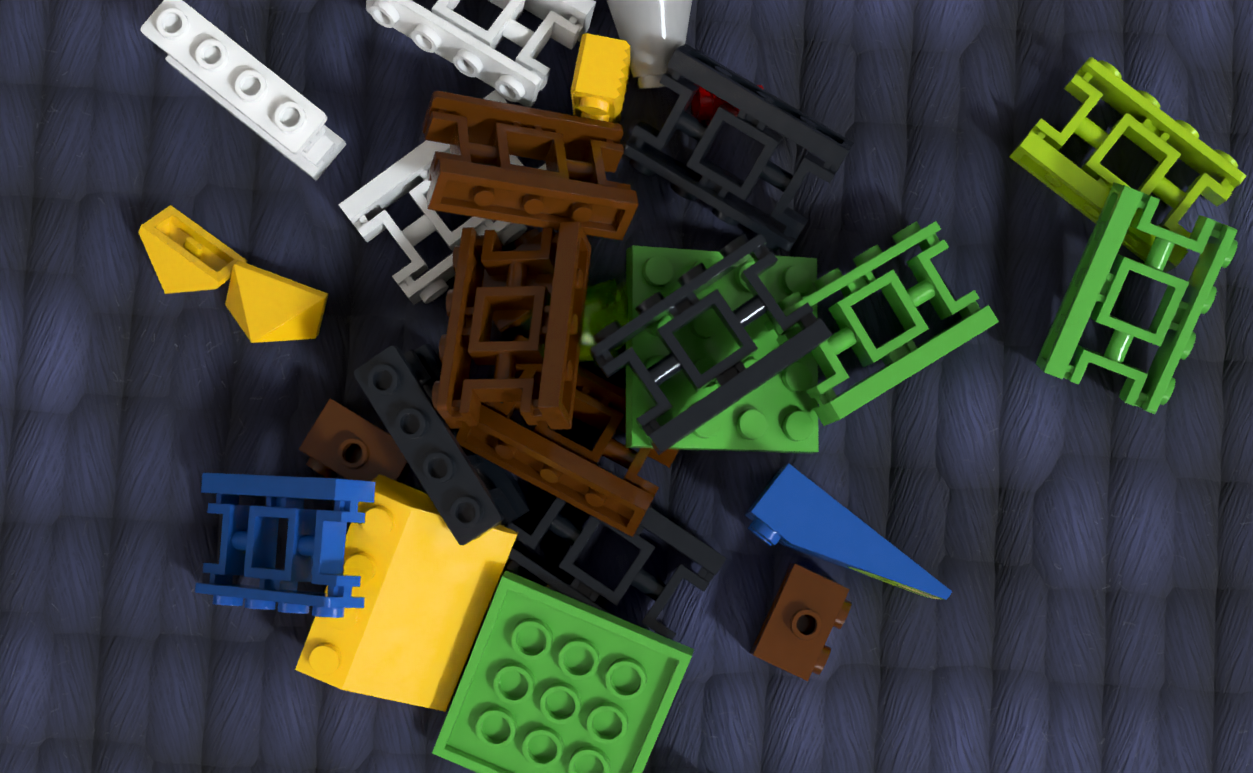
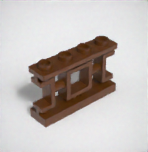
M443 91L433 92L423 121L425 140L450 144L451 154L435 151L428 172V181H431L427 192V209L541 228H553L554 230H559L560 222L580 221L586 235L623 240L639 205L637 193L635 190H631L630 184L608 181L605 171L615 173L624 153L623 145L620 144L624 134L621 124ZM509 155L543 160L546 162L547 170L510 164Z
M580 221L560 222L559 233H555L553 228H543L540 250L502 251L503 244L495 230H485L484 235H478L474 227H463L460 245H456L453 250V268L456 275L454 288L448 290L446 296V311L449 322L447 334H443L439 342L442 369L440 380L434 382L432 389L434 409L439 412L451 429L462 428L463 421L468 426H478L481 402H521L520 413L528 425H538L539 421H546L550 429H571L592 249ZM484 268L489 276L507 275L506 287H482ZM528 274H554L551 295L546 286H527ZM533 310L529 341L490 342L494 311ZM471 358L476 365H495L494 378L469 379ZM516 364H543L540 387L534 378L515 379Z
M516 335L513 341H529V339L522 335ZM516 364L515 379L534 378L540 387L543 364ZM578 365L573 417L603 432L592 451L551 430L546 421H539L534 431H531L510 420L515 410L520 412L521 402H503V404L500 402H481L478 426H468L465 421L462 422V428H459L456 436L460 446L631 537L634 536L659 489L658 486L637 476L647 457H650L670 468L680 450L667 449L660 455L653 448H640L637 452L631 448H626V445L613 439L617 430L626 434V389L620 388L593 374L581 365ZM602 456L628 469L623 479L597 466Z

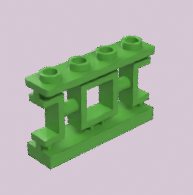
M1114 182L1035 364L1044 373L1060 379H1068L1070 382L1078 385L1089 362L1124 375L1127 379L1119 398L1127 404L1138 406L1144 411L1155 414L1159 405H1165L1173 393L1175 378L1172 376L1179 360H1185L1194 346L1196 333L1192 331L1200 314L1207 313L1214 302L1217 289L1213 285L1221 267L1226 268L1235 255L1238 242L1234 238L1237 229L1199 215L1190 237L1187 238L1150 223L1160 199ZM1129 226L1156 236L1144 264L1117 254ZM1175 244L1200 253L1189 281L1163 271ZM1129 270L1168 285L1149 329L1110 315ZM1089 317L1097 323L1115 329L1104 355L1078 345ZM1134 337L1159 346L1147 373L1142 369L1123 362Z
M917 221L891 236L896 245L882 252L877 244L852 259L857 267L854 270L843 275L840 269L836 268L813 282L817 291L803 299L797 291L777 303L787 317L807 302L812 307L839 290L845 297L828 308L841 330L834 333L826 342L811 351L826 377L825 380L807 390L811 399L815 398L819 404L814 411L823 426L844 418L999 322L989 305L983 308L979 307L976 302L979 296L975 290L957 300L953 299L930 260L949 248L946 241H940L936 235V232L941 230L937 221L921 229ZM917 244L920 246L923 252L906 262L917 279L918 284L905 290L894 270L878 279L874 277L871 271ZM881 289L905 331L875 348L851 306ZM929 300L941 320L959 311L962 316L961 320L920 345H915L912 339L929 329L916 307ZM770 319L764 323L768 331L775 330L779 337L776 339L779 345H782L802 331L800 326L795 327L794 325L780 335ZM851 347L863 368L882 359L885 364L884 367L838 395L835 394L832 388L850 378L836 355Z

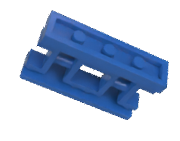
M203 473L201 493L217 494L216 503H208L207 513L223 514L219 563H203V573H210V582L196 583L195 593L213 595L212 604L243 606L245 598L244 608L275 610L276 602H278V612L308 614L309 607L313 606L312 616L344 618L345 608H364L365 597L351 596L352 587H360L361 576L343 575L347 522L365 523V513L358 512V502L374 503L376 482L336 478ZM239 495L266 497V507L239 505ZM304 499L334 500V511L303 509ZM279 518H288L285 569L275 568ZM233 575L260 578L259 586L232 583ZM298 582L328 585V593L297 590Z

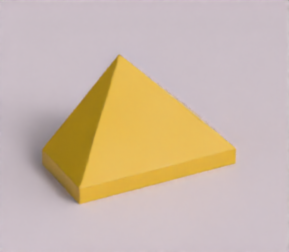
M171 205L142 224L138 232L165 294L217 289L231 278L233 264L237 260L247 263L245 258Z
M237 260L233 264L225 305L251 343L315 339L319 335L328 293Z

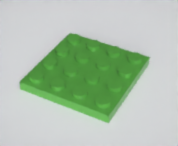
M634 245L627 248L626 324L639 316L635 308L650 296L660 291L666 298L679 289L681 285L677 280L687 271L700 263H703L708 269L722 260L723 256L720 254V251ZM775 255L778 259L776 264L758 276L776 303L797 291L804 299L817 291L813 285V282L817 280V258ZM751 257L698 293L696 296L699 301L717 289L733 311L754 297L740 277L744 270L755 263L753 258ZM815 304L811 308L813 309L812 313L817 318V304ZM713 308L673 334L701 375L740 349ZM766 313L744 328L758 347L755 353L742 361L746 369L780 346L776 340L779 337L775 330L768 331L764 324L769 320ZM668 314L626 342V350L632 347L646 369L670 354L656 334L658 328L672 320ZM812 353L806 354L669 449L808 454L819 452L818 416L814 411L818 407V402L815 398L811 399L807 392L808 389L818 384V363ZM629 365L626 366V448H653L647 439V435L636 422V419L655 407L656 404ZM681 370L659 385V388L673 407L670 411L656 419L662 427L719 387L715 381H712L696 392Z
M505 571L432 754L477 773H642L692 658L694 649L514 573Z

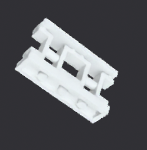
M164 0L142 25L141 32L168 54L165 60L173 68L315 181L347 145L341 137L324 125L327 121V116L323 111L183 0Z
M366 0V11L380 25L387 28L393 27L411 38L422 50L430 53L435 52L453 63L464 75L477 77L492 86L506 100L519 102L525 107L531 108L537 99L538 92L542 91L546 86L550 72L549 67L535 60L550 38L572 50L577 40L580 42L582 34H585L590 27L596 1L488 0L503 9L488 31L453 11L460 0H438L432 7V12L413 0ZM523 9L543 20L535 32L516 21L522 14ZM504 37L523 48L515 61L495 50Z
M497 90L483 98L507 103ZM428 140L338 204L367 243L387 229L411 260V263L392 277L413 305L421 300L428 304L437 299L448 289L449 286L446 282L456 275L453 268L452 253L414 281L415 278L429 269L414 249V246L435 230H437L452 251L456 245H460L463 227H474L478 235H484L485 230H495L503 246L514 242L527 230L523 224L498 220L493 223L494 220L472 217L451 232L435 210L427 209V192L431 181H428V172L435 151L451 154L450 144ZM509 155L510 164L523 166L517 156ZM546 163L538 169L547 170ZM409 192L424 215L401 231L385 209Z

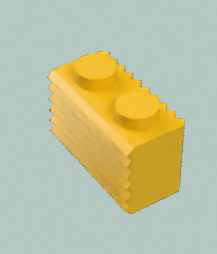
M589 33L582 34L570 90L573 115L617 123L621 120L626 85L630 75V45L627 41Z

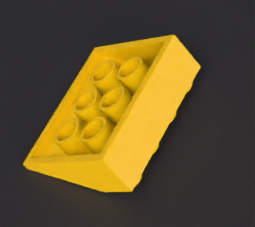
M379 474L372 480V482H376L374 503H358V512L365 513V523L351 522L345 541L343 575L361 576L360 587H352L351 596L365 597L364 608H345L344 618L315 616L295 670L341 690L446 712L518 532L498 525L480 538L474 539L466 545H459L428 494ZM328 585L324 593H328Z

